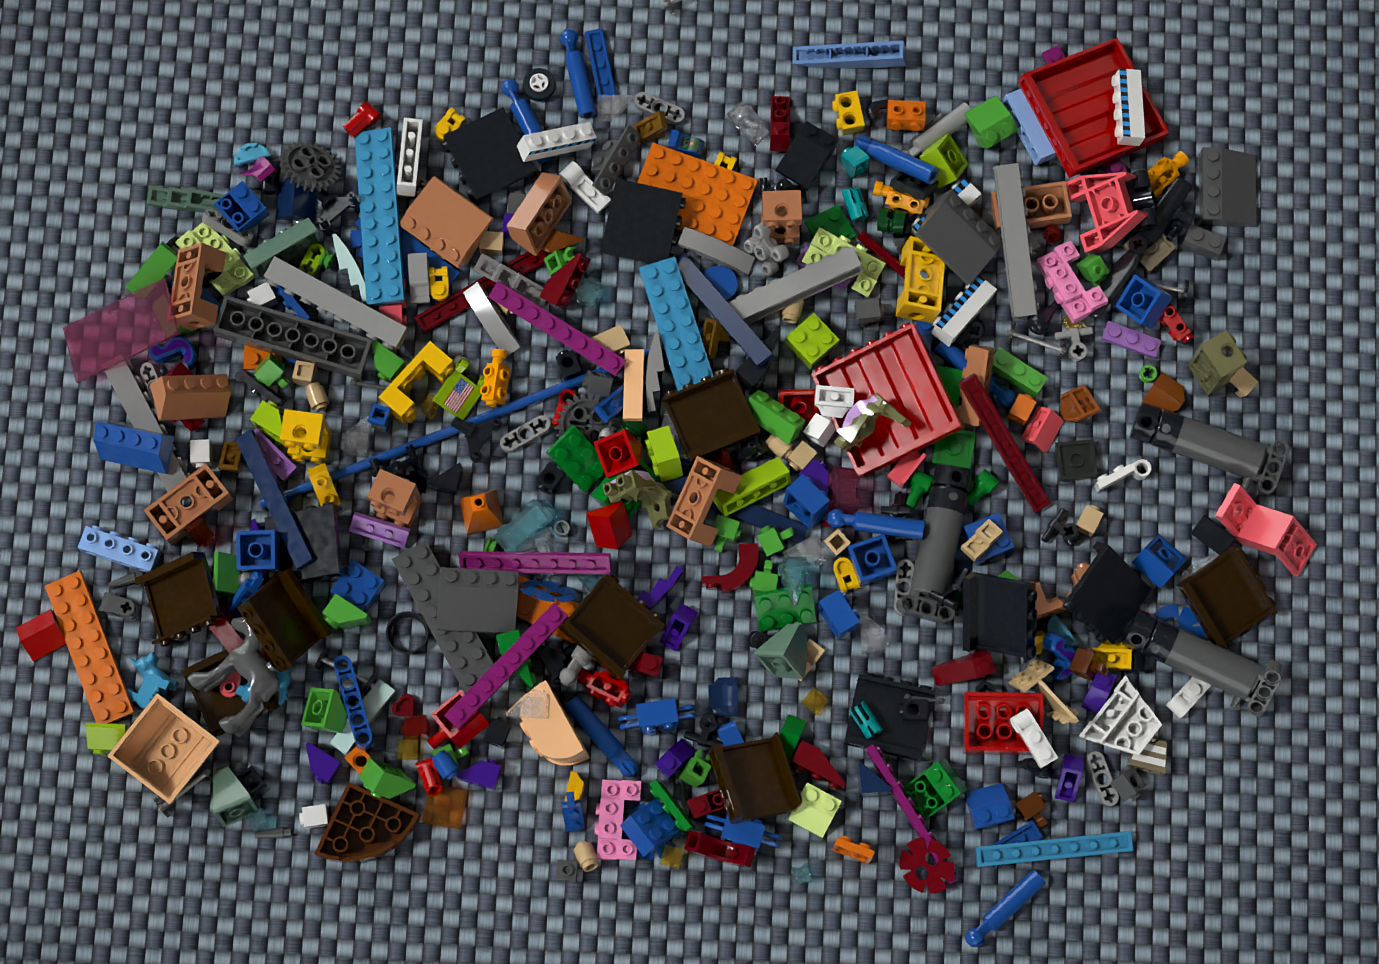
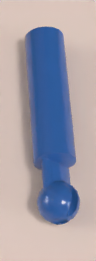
M565 29L560 35V41L567 49V54L564 58L580 118H590L597 114L583 54L577 50L578 35L572 29Z
M514 79L504 80L501 90L513 101L510 109L523 134L542 132L527 99H520L518 95L519 84ZM554 156L537 159L538 164L546 163L553 159Z
M865 135L859 136L855 141V146H858L875 160L929 185L933 184L938 177L939 169L936 166L887 144L874 141Z
M941 341L935 348L934 353L954 369L963 370L967 366L965 352L953 343L948 347ZM991 374L989 392L991 391L997 396V401L1001 406H1011L1016 399L1015 393L1009 388L1002 389L997 385V378Z
M839 509L830 511L827 518L828 524L834 528L848 525L853 526L855 531L922 539L925 520L856 512L855 515H849Z
M579 695L573 698L564 707L565 710L605 756L611 759L623 776L633 777L638 772V763L623 749V745Z
M1032 869L983 916V922L977 928H971L967 931L966 942L971 947L981 946L985 941V936L991 930L997 931L1046 884L1044 879Z

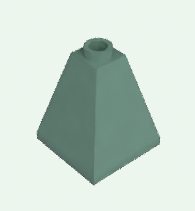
M801 623L787 624L754 652V655L773 677L804 678L807 632Z
M227 766L217 768L216 772L213 773V813L221 825L225 827L259 813L260 810L230 768Z

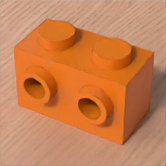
M888 100L887 129L895 131H924L926 102Z

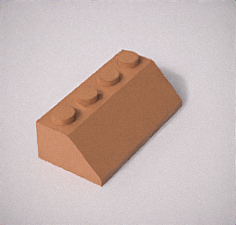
M542 172L506 226L512 240L532 255H538L572 203L561 176Z
M1066 181L1024 187L1025 197H1023V205L1027 206L1028 211L1025 221L1026 224H1029L1030 229L1070 223L1072 213ZM991 191L994 230L999 234L1001 233L997 195L996 191Z
M972 344L965 351L967 366L963 368L962 379L975 373L989 396L995 348ZM960 388L962 403L958 406L957 413L961 421L973 426L982 425Z
M227 374L161 376L150 384L159 421L226 417L231 395Z

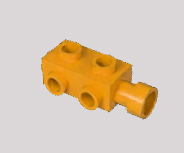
M1182 151L1177 152L1172 160L1163 157L1148 170L1151 189L1154 191L1155 197L1162 195L1163 189L1167 185H1171L1180 175L1178 169L1189 163L1188 157Z
M877 180L875 182L872 195L887 197L885 204L892 208H902L913 214H921L923 208L928 207L930 197L918 200L910 194L896 191L895 188L883 184L884 182Z
M492 349V363H487L483 370L485 379L480 393L482 394L481 400L485 401V405L488 407L505 405L511 369L503 365L507 357L506 350Z

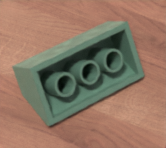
M309 218L300 219L291 228L281 230L274 238L264 240L262 245L257 248H250L243 257L256 279H259L266 273L274 256L284 262H288L308 250L311 245L322 241L318 230Z

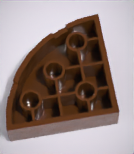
M348 782L314 855L328 861L340 863H359L379 858L403 843L414 831L422 816L383 797L381 799L377 798L370 791Z

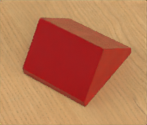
M816 389L779 391V402L805 419L804 424H809L815 413L818 414V407L814 405Z
M627 429L593 442L606 478L640 465L642 444Z
M623 501L586 512L596 547L619 549L633 535Z
M51 609L16 627L19 640L33 662L66 645L65 637Z

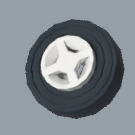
M535 68L527 72L522 84L527 97L538 102L551 98L556 88L554 76L550 71L543 68Z

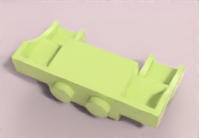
M203 222L194 230H188L175 241L180 249L202 242L226 252L224 269L220 271L221 275L211 282L223 297L225 295L228 296L231 292L246 285L255 278L250 269L241 261L240 257L242 255L236 248L231 249L228 245L230 243L224 235L220 236Z
M819 227L802 262L806 264L816 263L826 255H833L844 247L853 246L865 272L858 274L851 288L868 297L886 263L868 254L867 248L859 244L857 246L850 244L851 240L841 235L839 238Z

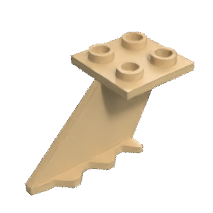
M1039 659L1034 660L1027 665L1024 671L1016 673L1012 680L1008 682L1010 686L1024 693L1032 686L1038 693H1043V699L1051 708L1045 713L1047 717L1052 716L1055 721L1059 720L1061 724L1077 723L1079 721L1076 717L1078 714L1077 710H1070L1068 705L1065 706L1041 680L1054 670L1052 665Z

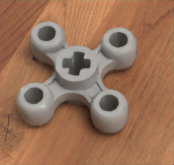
M763 222L754 227L753 231L756 237L747 239L744 242V248L748 253H755L759 260H764L761 266L762 272L766 276H772L779 270L777 262L786 259L789 256V251L785 245L778 246V243L773 238H769L771 229L763 226Z

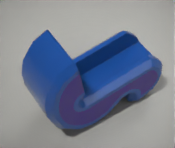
M182 336L171 338L165 346L158 341L152 344L149 349L151 358L158 364L183 355L191 371L195 368L198 361L195 348L188 339Z
M1049 632L1044 636L1042 645L1054 654L1057 660L1052 663L1054 670L1048 675L1058 680H1063L1072 673L1069 667L1076 649L1066 644L1067 639L1055 632Z

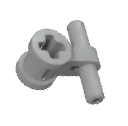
M1069 328L1068 331L1055 333V339L1070 338L1071 347L1068 349V357L1072 361L1077 362L1082 360L1087 354V348L1083 343H1080L1079 336L1093 334V328ZM1076 348L1082 352L1079 356L1073 353Z

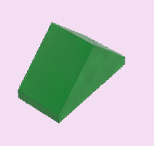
M789 714L779 737L784 742L785 755L792 758L806 721Z

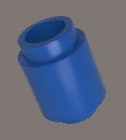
M442 750L431 758L434 762V767L443 779L448 778V780H451L458 775L457 770L459 766L449 752L446 753L445 750Z

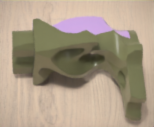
M875 392L870 399L859 400L853 405L846 415L842 428L837 430L840 435L834 443L846 452H849L854 445L861 447L862 440L870 436L875 430L877 417L880 415L898 422L905 428L909 427L912 422Z
M630 470L625 474H620L615 480L603 484L604 494L609 497L610 503L619 502L621 498L628 502L632 500L635 503L638 500L642 501L641 506L643 509L648 510L652 527L655 529L661 528V523L664 520H669L671 516L670 498L673 493L663 483L654 481L648 472ZM657 504H659L660 506L659 512L657 510Z

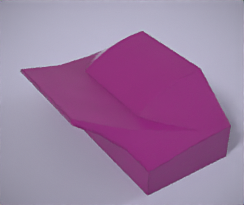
M260 156L255 161L253 168L239 174L251 175L254 179L262 181L275 169L265 157Z

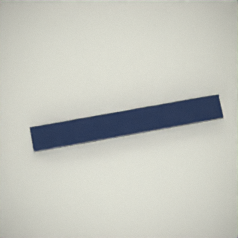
M683 253L678 257L676 261L683 282L715 319L720 322L722 327L759 368L774 357L771 351L687 255Z
M249 429L235 440L296 568L301 569L314 561L315 558L254 430Z
M683 475L662 483L672 493L680 495L687 477ZM712 502L710 508L721 512L716 504ZM750 504L728 515L760 529L767 525L771 527L776 525L779 532L792 527L795 534L786 539L799 545L802 544L808 530L801 523L754 504Z

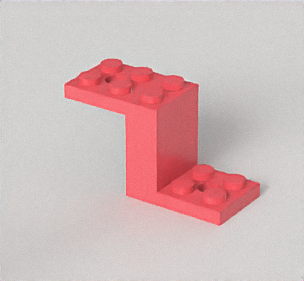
M1236 483L1228 492L1227 497L1215 515L1228 531L1236 537L1235 539L1240 544L1277 556L1290 573L1295 576L1300 575L1317 545L1294 516L1256 504L1243 487Z

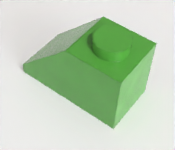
M373 340L372 346L377 376L384 382L388 380L392 383L406 367L405 361L378 341Z

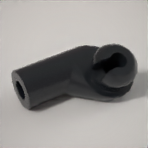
M888 99L872 102L866 109L867 118L875 120L879 110L887 109Z

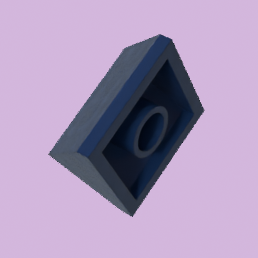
M291 179L280 182L276 219L298 221L309 218L313 222L316 203L314 192L316 190L314 189L311 192L310 188H307L304 191L303 186L297 188L296 182L290 183Z
M863 763L859 765L857 769L859 798L887 796L892 788Z

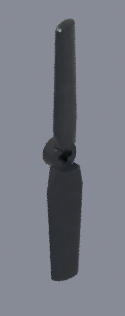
M1177 177L1157 202L1156 206H1154L1158 226L1138 231L1137 236L1130 239L1128 243L1129 250L1117 260L1100 286L1108 299V304L1098 308L1088 316L1099 318L1137 269L1140 256L1147 253L1148 248L1161 238L1172 221V216L1192 189L1188 181ZM1141 243L1142 248L1138 247L1137 249H1135V245H1139Z

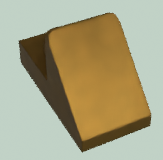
M657 111L634 124V129L642 136L639 142L665 137L664 131L668 127L664 111Z
M710 317L705 318L701 339L707 358L715 359L718 342L730 341V338L720 322Z
M224 442L218 465L220 471L242 473V452L237 442Z

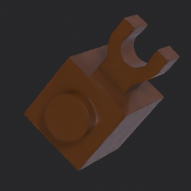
M1077 648L1069 670L1076 676L1091 681L1094 680L1096 673L1107 676L1110 669L1101 663L1102 659L1096 655L1097 652L1090 648L1085 650Z
M1034 791L1014 805L1024 822L1033 818L1039 829L1047 824V821L1040 813V811L1046 808V800L1041 793L1037 794Z

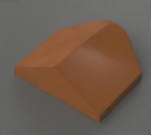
M553 230L541 250L550 253L582 242L583 238L572 233Z
M1162 372L1142 402L1161 408L1160 412L1163 409L1175 412L1179 410L1185 401L1184 386Z
M1085 384L1061 394L1060 414L1065 421L1079 422L1101 412L1100 407Z

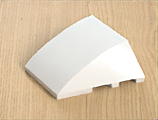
M1125 675L1114 689V693L1094 719L1084 728L1079 737L1139 756L1162 724Z

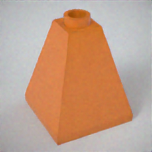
M496 489L459 498L467 535L505 527Z

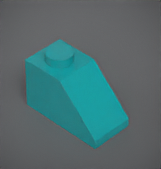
M858 146L848 147L842 151L840 162L852 179L868 169L869 156Z

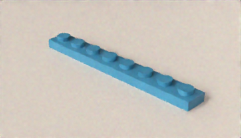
M1131 831L975 847L977 867L1133 851Z

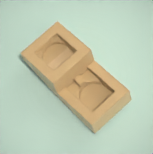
M988 519L961 546V550L975 562L994 544L1003 531Z
M811 638L807 641L805 676L825 652V649Z

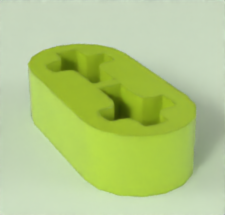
M313 244L308 248L300 263L299 270L305 272L304 267L308 268L310 263H312V272L308 271L307 274L312 277L317 274L320 268V258L325 251L322 245ZM318 249H320L319 251L321 255H316L315 259L313 260V251H317Z

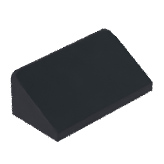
M1205 514L1191 531L1194 537L1219 555L1224 553L1236 538Z

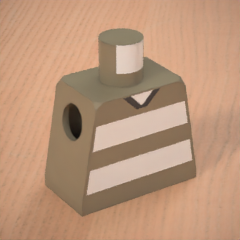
M1160 729L1139 756L1130 754L1126 767L1130 768L1133 766L1136 770L1161 776L1166 773L1167 742L1158 740Z

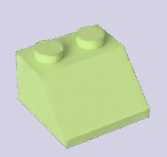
M806 783L801 793L802 805L796 812H791L788 820L823 838L842 801Z

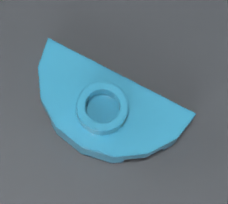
M247 143L240 147V150L234 157L235 167L255 162L260 156L268 159L271 158V155L264 146L258 143Z
M1054 614L1048 622L1047 633L1055 632L1067 639L1066 644L1071 647L1079 645L1066 626Z

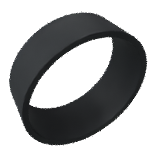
M405 611L396 614L390 619L386 627L387 642L394 650L400 653L411 654L419 651L425 645L428 638V626L425 620L414 612ZM414 618L424 626L426 636L419 648L405 652L397 649L392 643L391 630L400 619Z

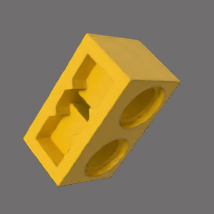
M857 90L835 94L832 108L833 112H837L838 119H836L837 129H841L842 135L863 132L865 123ZM848 102L850 106L843 107L841 103ZM851 119L854 121V124L849 125L845 120Z
M322 463L307 469L320 505L323 506V503L334 502L335 505L341 504L326 464Z

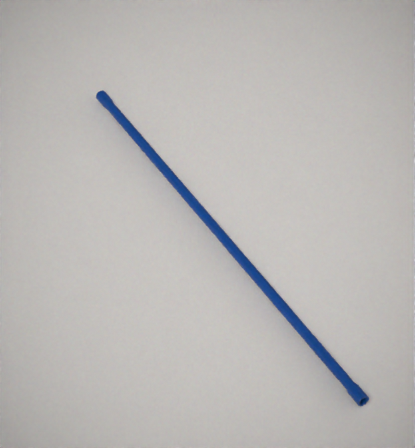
M704 326L698 328L701 338ZM660 344L662 353H665L663 344ZM649 349L644 350V360L648 359ZM602 367L592 370L596 372L611 374ZM587 373L464 421L469 424H477L519 410L560 394L563 390L582 385L584 375L587 376ZM449 426L329 474L334 482L370 468L369 460L371 459L374 463L373 459L377 458L378 464L406 454L405 447L407 445L410 451V444H413V448L416 450L460 433V431ZM310 480L287 489L283 493L288 500L314 490ZM259 499L262 509H268L264 499Z

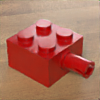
M461 689L430 714L440 725V730L427 740L434 750L447 739H451L461 749L489 725L479 710L459 730L444 716L464 695Z

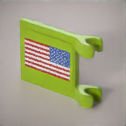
M459 358L453 371L435 395L433 401L453 416L464 420L481 395L480 389L484 385L485 376L482 375L477 385L461 374L468 367V361Z

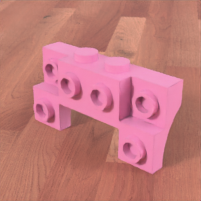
M1070 240L1055 247L1053 252L1038 258L1036 265L1045 278L1046 286L1052 289L1056 302L1061 304L1072 324H1075L1098 308L1108 304V299L1100 286L1088 291L1084 290L1069 265L1080 257V254Z
M602 780L600 803L596 804V815H599V823H595L594 834L598 835V859L636 861L637 848L631 840L622 839L623 829L620 825L623 823L625 801L640 802L641 781Z

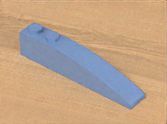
M904 41L793 47V66L820 68L906 66L907 48Z

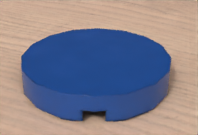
M713 266L704 272L703 275L726 301L733 298L738 288L737 277L733 271L724 266Z

